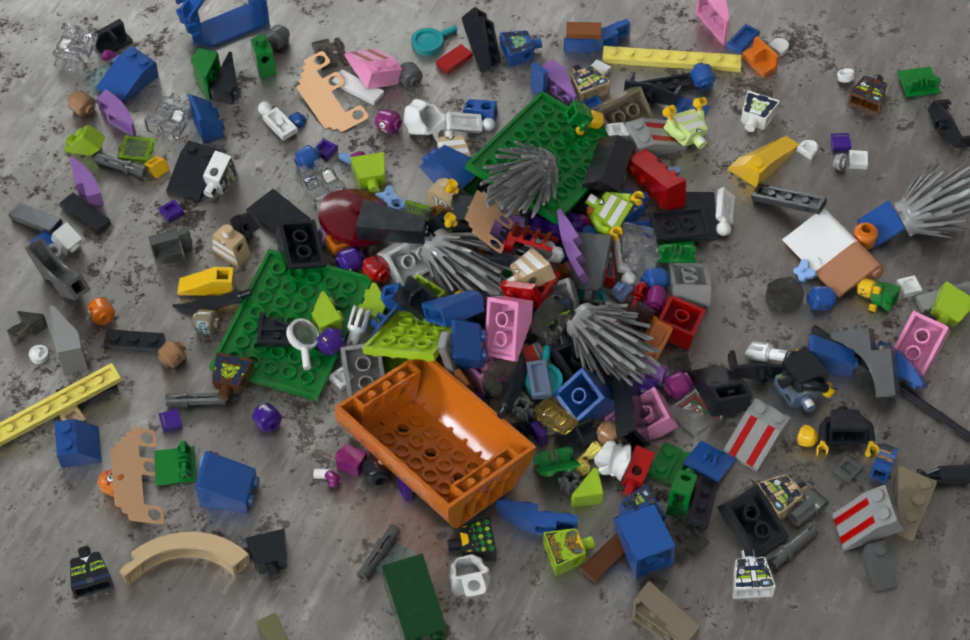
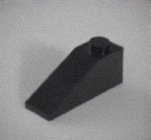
M228 52L211 87V95L213 101L232 105L235 98H238L240 90L237 87L232 52Z

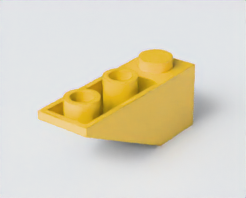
M213 267L179 278L177 295L219 296L235 289L236 278L234 268Z

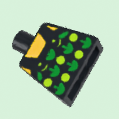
M490 517L459 526L458 538L447 540L449 552L461 550L462 557L472 554L482 558L483 562L497 561V551Z

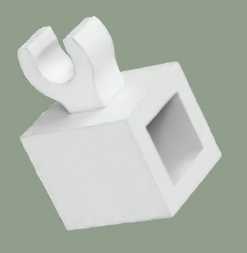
M66 222L52 234L51 240L54 243L50 244L49 248L57 251L55 253L57 257L60 256L61 251L65 255H68L70 252L73 254L81 247L82 238Z

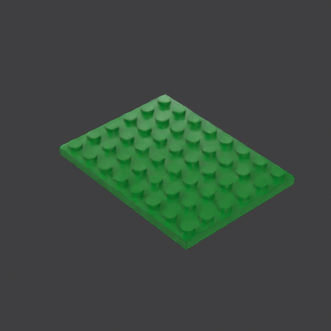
M541 91L466 163L465 169L482 180H487L491 176L509 171L510 168L489 174L492 169H483L485 165L517 161L518 159L495 158L496 154L519 155L498 150L499 148L509 149L510 147L525 149L514 141H519L532 148L530 144H533L537 148L541 147L550 151L556 157L555 162L557 168H559L558 183L555 182L556 199L553 197L551 184L550 200L548 202L546 200L544 206L541 201L537 213L558 225L557 210L561 208L566 216L591 190L590 188L582 187L599 138L609 135L602 126L599 129L586 127L583 135L577 134L576 127L578 125H568L564 113L569 106ZM540 191L537 192L529 207L532 210L535 207Z
M268 249L249 286L252 296L244 298L216 353L252 359L255 371L249 380L251 383L319 402L329 376L340 356V351L334 356H325L315 346L309 350L311 369L304 370L301 350L295 347H257L259 313H266L267 317L280 319L286 324H291L295 319L299 318L313 323L312 312L320 293L325 291L326 295L333 299L336 311L339 310L343 316V330L341 331L345 335L343 340L346 343L350 332L347 325L353 305L358 307L360 303L363 304L365 291L370 288L372 280L367 275L327 264L326 267L288 270L280 252ZM294 325L298 331L297 340L302 344L311 345L313 343L311 332L302 325ZM216 353L209 365V369L212 372L214 369Z

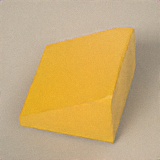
M155 156L143 164V166L148 167V172L155 178L170 170L165 158Z

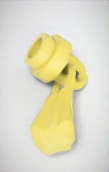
M593 441L588 449L576 459L581 466L575 467V472L581 473L582 476L590 472L588 462L600 452L603 446L601 443Z

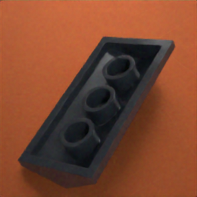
M618 134L599 138L582 187L619 193L635 145Z

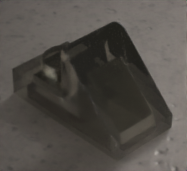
M17 311L21 323L12 326L7 330L12 344L16 346L48 328L43 314Z

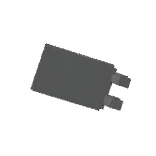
M577 232L584 243L578 249L587 261L581 267L590 280L583 284L574 268L569 273V277L574 281L577 295L579 290H585L583 300H596L597 291L603 290L613 237L604 234Z

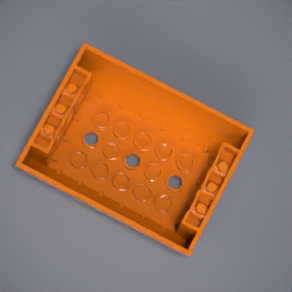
M407 360L335 406V418L338 424L454 528L463 525L515 488L527 470L536 450V446L506 420L498 418L497 413L437 361ZM398 429H405L407 432L402 433ZM426 453H428V454H434L435 456H434V457H428V456H426Z

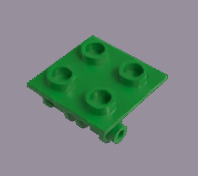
M931 67L897 71L906 97L941 93L938 86L941 84V79L934 76Z
M694 241L657 245L658 263H696V246H694Z
M181 441L177 448L154 451L156 486L196 481L195 446H189L187 441Z
M572 447L557 448L558 453L556 448L553 449L555 461H553L550 450L536 453L533 456V462L538 465H534L533 468L541 475H544V477L556 475V472L562 470L564 472L576 470L575 467H579L581 464L570 456L573 455Z

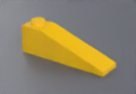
M783 136L739 157L728 167V170L752 186L757 187L758 183L762 184L796 151L800 144L787 136Z

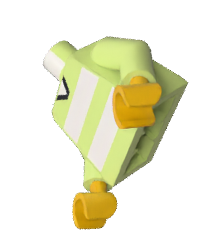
M705 97L694 99L693 106L697 108V111L691 109L676 114L677 109L674 105L663 109V115L668 118L664 129L683 146L695 144L698 149H702L707 144L703 137L708 131V127L705 123L704 111H702V107L707 104V99Z

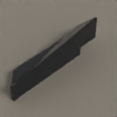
M474 7L462 17V22L481 73H484L500 62L494 22L487 19V13Z

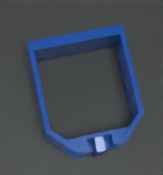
M175 0L177 5L183 3L180 8L176 9L179 21L184 24L187 33L192 34V39L195 43L213 48L270 24L267 0H248V3L203 22H200L198 10L206 0Z

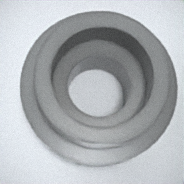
M845 153L836 154L833 161V167L837 168L838 171H842L848 165V158Z

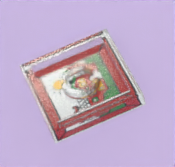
M696 389L670 407L677 424L692 439L723 417V415L711 417Z

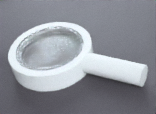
M302 318L295 319L287 327L286 335L291 345L301 350L303 369L310 370L309 350L316 346L319 332L310 321Z

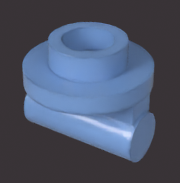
M618 281L612 289L614 292L612 296L622 304L634 288L625 281L622 284Z

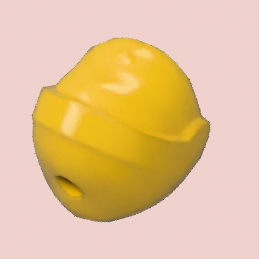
M809 425L802 426L797 436L798 444L803 447L814 446L818 441L817 430Z

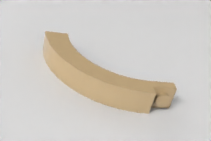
M179 532L158 537L131 552L133 560L124 564L119 573L122 581L128 586L152 567L177 558L192 557L206 559L221 565L234 576H237L247 568L251 562L249 554L245 550L223 537L203 532Z

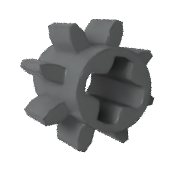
M527 397L517 398L510 413L511 417L515 416L517 422H527L530 416H534V403L529 402Z
M575 470L564 472V477L560 476L558 479L560 491L564 490L567 495L573 494L583 482L582 474H578Z

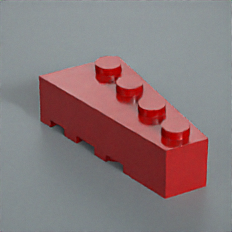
M647 149L631 156L627 172L636 179L639 186L646 190L649 197L656 201L660 209L672 210L685 206V178H678L676 171H669L668 165L665 163L660 164L659 159Z

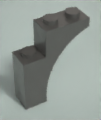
M38 238L24 247L43 279L50 280L61 297L76 300L91 290L82 274L67 267L49 248L43 238Z
M867 325L855 326L856 329L848 330L847 327L837 328V332H831L832 341L849 346L866 362L874 380L876 398L901 397L896 350L889 348V345L878 346L876 350L874 329L867 327Z

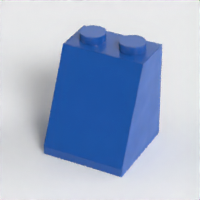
M445 144L440 148L436 146L422 158L423 163L419 166L433 183L438 179L452 178L457 181V187L461 189L476 176L465 169L466 163L471 157Z
M581 368L554 392V395L575 424L590 417L593 420L604 418L614 412L612 386L604 376L605 384L601 382L595 371L592 373L589 369Z
M205 451L195 484L200 507L248 514L250 506L254 504L255 495L253 493L259 487L260 478L257 477L256 469Z
M654 504L642 506L630 514L624 513L616 519L615 529L635 579L674 565L676 545Z

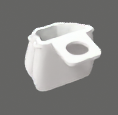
M414 99L410 105L405 107L404 124L408 128V133L412 135L433 134L438 143L439 131H447L444 123L446 121V114L441 113L434 104L421 99Z
M470 554L458 557L451 564L448 578L451 592L455 596L466 595L467 597H474L486 593L491 578L489 568L484 565L482 558Z

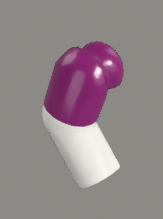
M314 469V479L329 480V487L339 486L340 476L333 470Z

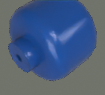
M295 112L288 116V119L297 128L305 126L304 121H306V117L304 114L301 115L300 112Z

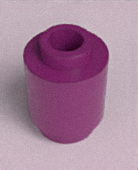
M654 285L648 290L645 308L651 314L662 313L665 307L667 293L664 287Z

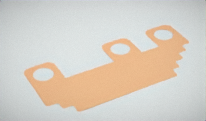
M320 51L304 60L305 66L302 67L304 72L300 74L302 79L299 80L300 85L296 88L324 129L331 127L332 130L339 129L340 132H343L368 118V114L362 106H357L345 112L331 92L345 83L338 72H334L324 78H321L317 72L318 69L330 63V59L325 52ZM317 56H323L325 62L317 65L314 59ZM336 76L340 79L338 85L333 86L329 84V79ZM361 110L364 115L361 119L357 120L352 117L353 112Z
M477 190L465 220L469 222V227L473 229L472 233L498 253H502L504 245L490 235V231L495 219L508 229L512 228L513 221L506 217L510 224L503 223L500 216L505 217V214L499 210L500 206H497L499 202H496L491 207H487L485 203L488 200L484 191L481 193ZM519 207L514 210L513 214H517ZM490 240L498 242L500 249L493 247Z
M131 427V433L126 432V438L121 437V443L116 442V447H110L115 506L121 507L122 512L128 514L130 521L162 525L165 522L163 508L144 504L142 475L155 476V471L148 472L145 470L144 463L150 461L155 465V459L140 457L139 445L156 447V434L152 430ZM149 433L153 437L152 443H145L141 439V434ZM123 474L124 478L122 480H118L117 476ZM149 510H158L161 518L159 520L151 519L149 517Z

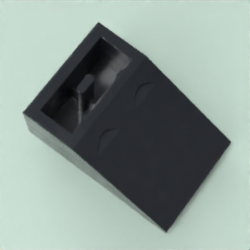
M722 365L687 371L711 417L747 411L753 394L746 382Z

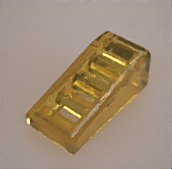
M548 398L534 408L536 420L563 435L578 425L576 419Z

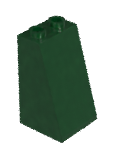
M423 553L382 565L384 587L402 639H446L447 627Z

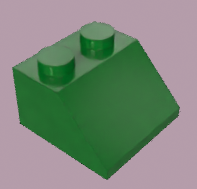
M198 48L191 58V64L194 68L193 75L196 78L199 89L205 98L210 101L212 98L211 87L221 68L219 55L216 51Z

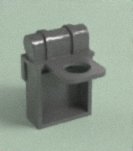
M177 227L167 229L166 232L148 236L154 259L158 260L182 253L184 262L187 264L184 250L191 249L193 246L188 228L181 227L178 232Z

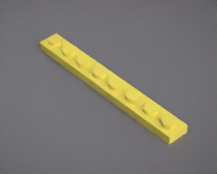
M614 46L603 47L602 62L607 64L693 69L694 65L702 62L703 64H709L713 71L741 72V55Z
M111 363L0 422V447L121 382L122 379L113 364Z

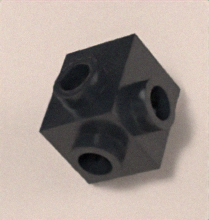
M250 213L237 214L230 219L231 223H229L234 230L245 237L246 241L253 237L252 233L260 228Z

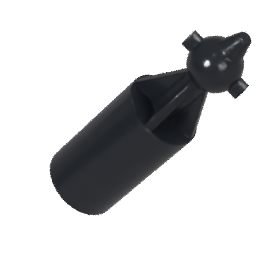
M970 464L937 466V468L927 473L920 469L916 471L918 474L936 480L938 484L970 482Z

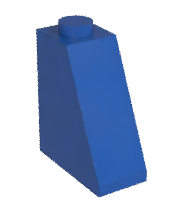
M472 290L421 303L426 322L443 327L450 326L451 320L462 321L485 311L483 296L480 292Z
M810 334L807 348L829 371L828 375L852 377L853 369L857 370L858 358H855V351Z

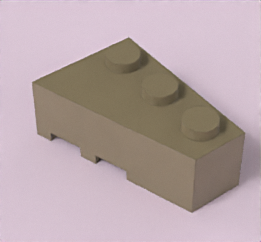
M898 466L894 477V504L903 531L894 534L913 542L937 481Z
M650 581L646 583L634 598L631 618L662 640H695L698 637L700 630L698 623L690 618Z

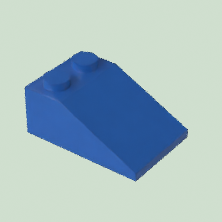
M131 46L117 57L96 88L102 93L108 90L124 104L159 77L157 64L154 60Z

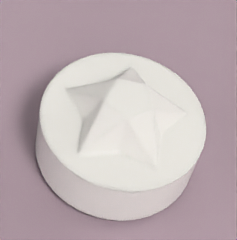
M851 68L839 70L837 72L838 81L850 82L854 80L855 71Z
M35 345L29 350V357L32 363L43 364L49 359V352L46 346Z

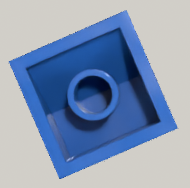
M188 95L192 118L203 144L224 138L223 130H225L223 121L218 119L220 116L217 107L213 108L211 101L194 95Z
M451 320L452 358L462 370L486 367L485 360H488V352L485 348V342L487 341L486 330L479 323Z
M77 419L54 422L56 452L61 468L102 462L98 426Z

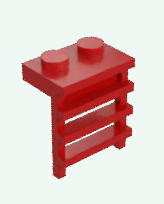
M516 222L509 231L507 238L503 241V250L509 253L512 252L516 242L552 252L553 247L547 246L550 240L558 242L559 238L552 236L550 231L544 234L541 233L542 229L540 228L534 231L530 230L531 226L527 225L523 228L519 226V222ZM528 234L533 235L531 241L525 239ZM539 237L544 238L542 244L536 242Z
M556 271L555 279L539 287L536 284L503 280L500 287L504 296L532 300L533 308L541 309L543 307L542 302L547 301L548 293L553 292L552 287L558 284L557 279L561 274L560 271Z

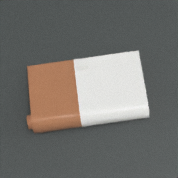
M823 209L820 215H813L782 239L786 246L800 260L806 259L809 262V268L815 270L817 277L826 286L835 291L838 298L867 276L870 279H878L883 275L884 266L826 209Z

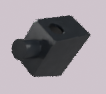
M279 529L246 537L248 551L258 573H267L271 581L280 579V570L288 567L285 530Z

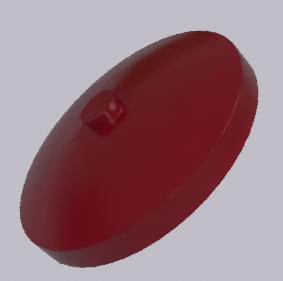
M337 190L328 194L322 200L318 212L319 223L328 235L341 243L351 246L374 245L381 241L358 240L356 225L363 200H369L382 205L386 204L377 196L363 190Z

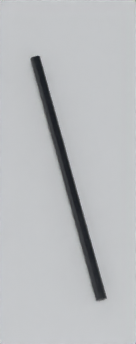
M817 325L811 328V331L819 337L832 341L831 335ZM855 352L858 364L870 372L866 362ZM900 384V393L970 441V432Z

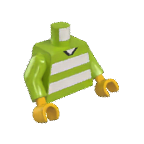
M636 191L634 194L605 192L600 199L590 194L585 203L593 208L589 219L596 232L611 235L614 241H618V234L623 235L620 225L633 206V201L637 206L642 205V200L638 198L643 199V193L641 191Z

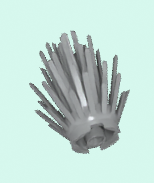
M514 141L525 149L510 147L509 149L499 148L498 150L519 155L496 154L495 158L518 160L485 165L483 169H492L489 174L509 168L510 170L491 176L489 179L482 181L480 186L494 181L487 188L486 196L488 200L485 203L487 207H491L496 202H499L497 206H500L501 210H504L506 207L507 210L510 208L505 217H509L520 204L519 211L524 209L522 213H526L537 192L540 191L531 218H533L539 211L541 201L544 206L546 200L547 202L550 200L551 184L553 197L556 199L555 182L558 183L559 168H557L555 162L556 157L550 151L541 147L537 148L533 144H530L532 147L530 148L519 141Z
M939 162L924 179L920 176L919 171L903 198L894 203L909 236L923 234L951 238L950 235H944L949 233L947 230H970L969 228H960L959 226H944L945 224L967 222L964 218L949 219L970 214V171L964 174L970 170V166L959 171L967 165V162L935 184L933 183L943 175V170L928 184L924 185L934 174V170L939 165Z
M441 228L434 232L436 236L431 241L427 240L420 253V256L423 257L421 260L427 264L432 282L437 285V279L439 286L446 291V296L452 295L451 291L457 292L455 286L458 290L480 292L486 305L488 297L504 296L500 284L508 278L500 273L505 269H511L494 263L486 255L465 247L469 246L485 251L491 249L483 241L471 240L479 239L473 233H449ZM492 244V246L496 248L500 246L497 244Z
M584 303L574 310L577 313L572 321L569 319L567 323V333L573 338L577 358L580 356L582 367L587 369L585 357L590 371L593 373L595 369L603 384H605V380L588 348H590L606 374L610 375L611 371L619 381L621 376L630 386H633V383L626 377L627 374H630L637 382L643 384L642 380L636 376V373L644 379L645 375L643 373H657L655 368L635 354L643 357L656 367H660V363L646 353V351L660 353V350L631 334L647 341L654 338L616 322L619 321L647 328L651 327L650 324L628 319L639 317L637 316L639 313L615 309L627 307L629 304L595 306L590 303Z

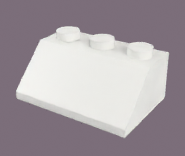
M431 233L429 237H426L425 242L427 240L431 241L434 238ZM396 242L377 253L378 256L388 263L391 278L396 283L400 282L402 286H404L406 277L409 275L414 277L420 274L422 276L429 272L427 264L421 260L423 257L420 256L424 244Z

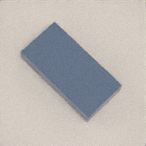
M546 359L526 362L532 400L551 398L552 391Z

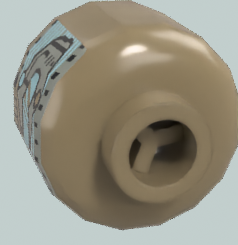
M199 309L193 314L192 326L196 332L213 335L221 328L222 319L219 318L217 311Z

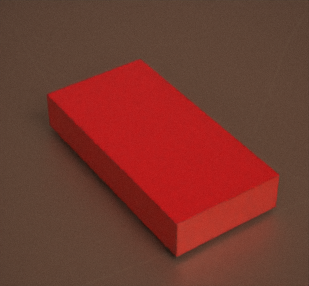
M460 44L436 60V66L446 74H449L471 59L473 53Z

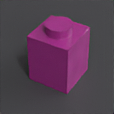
M345 443L343 448L339 449L335 455L337 469L359 478L362 473V464L367 458V452Z

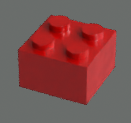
M670 295L658 319L673 327L667 341L689 350L701 325L706 309Z

